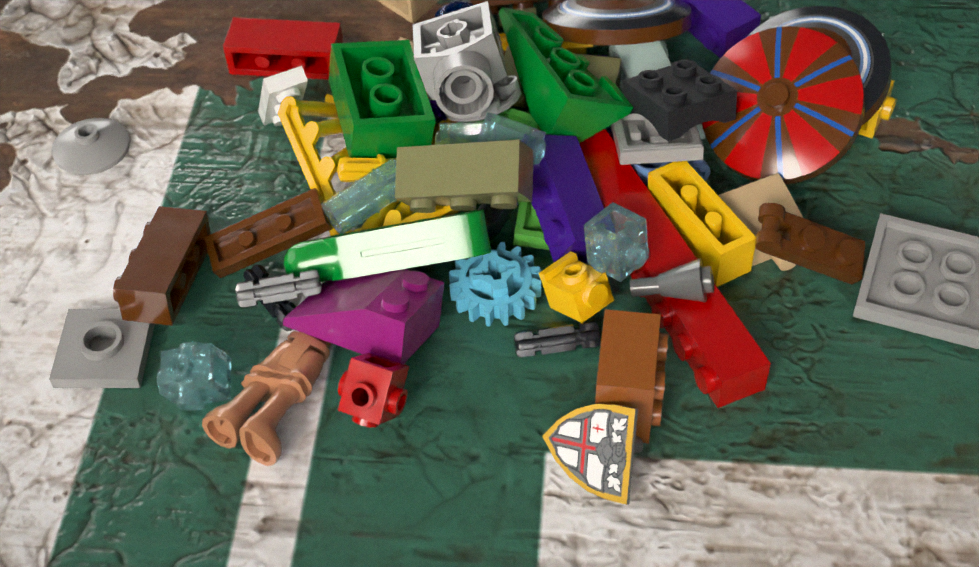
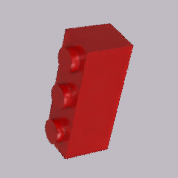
M233 17L223 44L229 74L273 76L302 66L307 79L329 80L331 43H343L341 23Z

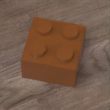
M605 309L595 404H615L638 409L636 436L640 437L643 443H649L651 425L660 426L668 334L659 333L661 314Z

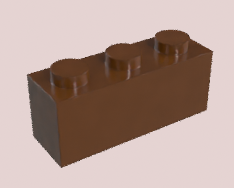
M158 207L151 222L146 223L143 237L137 248L132 249L130 252L128 264L124 272L114 282L113 298L119 304L122 320L173 325L208 253L204 237L211 234L207 211Z

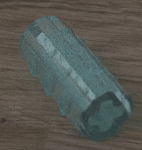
M390 159L378 168L372 169L370 173L359 180H355L353 184L342 191H337L336 195L321 204L325 215L339 234L346 233L358 224H362L370 216L379 213L381 209L390 203L397 202V199H395L396 160Z

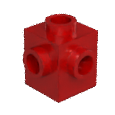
M371 353L352 357L348 370L343 373L338 385V395L341 396L338 411L352 415L354 423L371 428L378 427V425L396 418L403 411L407 401L408 392L404 389L409 366Z

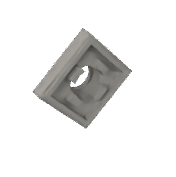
M629 114L611 125L620 165L703 160L704 146L697 125L686 131L680 138L666 141L662 138L651 122L640 114Z
M68 309L49 378L53 388H141L155 324L122 320L120 309ZM99 335L101 340L115 339L114 343L105 350H89L91 347L89 341L93 337Z

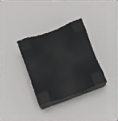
M678 60L671 66L657 70H645L640 72L638 76L622 80V93L633 106L630 114L636 113L645 117L666 141L680 138L686 131L703 122L720 121L726 123L736 119L737 90L722 81L718 76L712 75L698 66L694 61Z

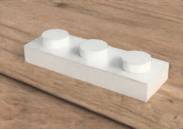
M302 66L263 79L258 109L263 125L274 123L275 126L282 125L278 111L285 97L291 96L297 100H303L308 80Z

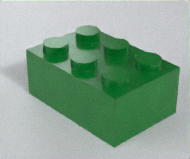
M410 41L331 43L329 84L349 157L376 158L378 154H383L385 159H392L397 157V147L432 145L435 117L414 60Z

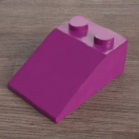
M406 269L343 280L325 281L321 285L320 294L308 296L283 318V326L360 354L371 353L405 364L439 327L444 282L430 278L423 272Z

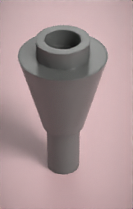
M702 258L660 273L656 277L631 279L632 297L660 294L665 297L707 302V293H713L715 290L713 270L711 266H704Z

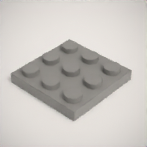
M880 213L853 317L979 349V237Z

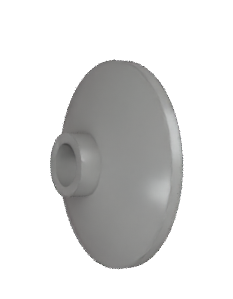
M107 118L85 119L68 126L56 137L52 146V155L56 164L68 173L75 175L97 174L114 167L125 157L129 150L130 139L125 127L117 121Z

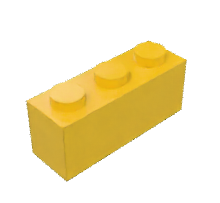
M687 161L671 162L648 173V190L696 258H702L704 266L712 267L714 283L717 287L751 271L756 236Z

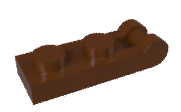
M764 203L759 207L758 221L762 224V228L756 234L755 248L757 250L851 285L862 280L865 241L786 212L785 207L777 203Z

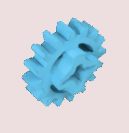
M500 242L497 249L491 250V253L467 258V260H455L456 270H450L449 272L451 301H456L458 313L468 310L469 321L471 322L476 321L480 316L484 317L486 326H491L494 319L499 318L504 326L509 325V316L512 315L520 320L524 319L525 308L534 310L536 308V297H541L542 281L539 276L541 269L534 266V257L527 255L521 258V247L519 246L512 249L511 252L506 251L504 242Z

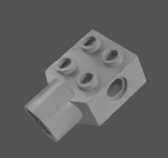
M488 1L413 24L414 60L429 100H436L439 108L453 118L470 119L482 114L492 102L494 94L493 84L507 77L502 42Z

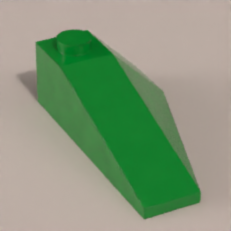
M501 8L499 16L531 116L540 127L543 135L577 136L578 142H582L631 113L633 106L616 84L607 76H602L599 80L587 69L590 62L584 56L575 55L571 51L562 48L561 45L564 39L538 16L531 12Z

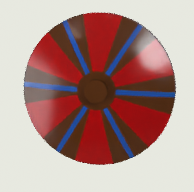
M794 26L775 27L757 32L731 47L711 71L712 75L718 76L722 81L737 90L736 119L726 123L720 121L703 122L702 126L706 139L719 159L728 168L755 182L776 173L781 176L785 185L813 178L828 170L846 154L861 129L865 114L866 98L859 70L849 53L838 42L821 32Z

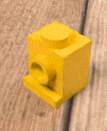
M570 251L539 272L550 308L578 322H585L614 301L606 272L578 261L577 255L574 252Z

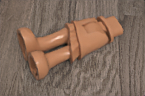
M291 332L287 337L288 340L280 343L267 358L252 367L250 374L245 375L244 380L241 382L244 389L235 398L206 414L202 420V426L206 434L218 445L229 449L234 448L241 441L245 452L253 460L265 466L274 465L282 454V443L276 433V428L284 414L294 403H303L306 397L311 394L323 365L330 356L328 348L332 343L302 332ZM259 402H266L258 412L248 418Z

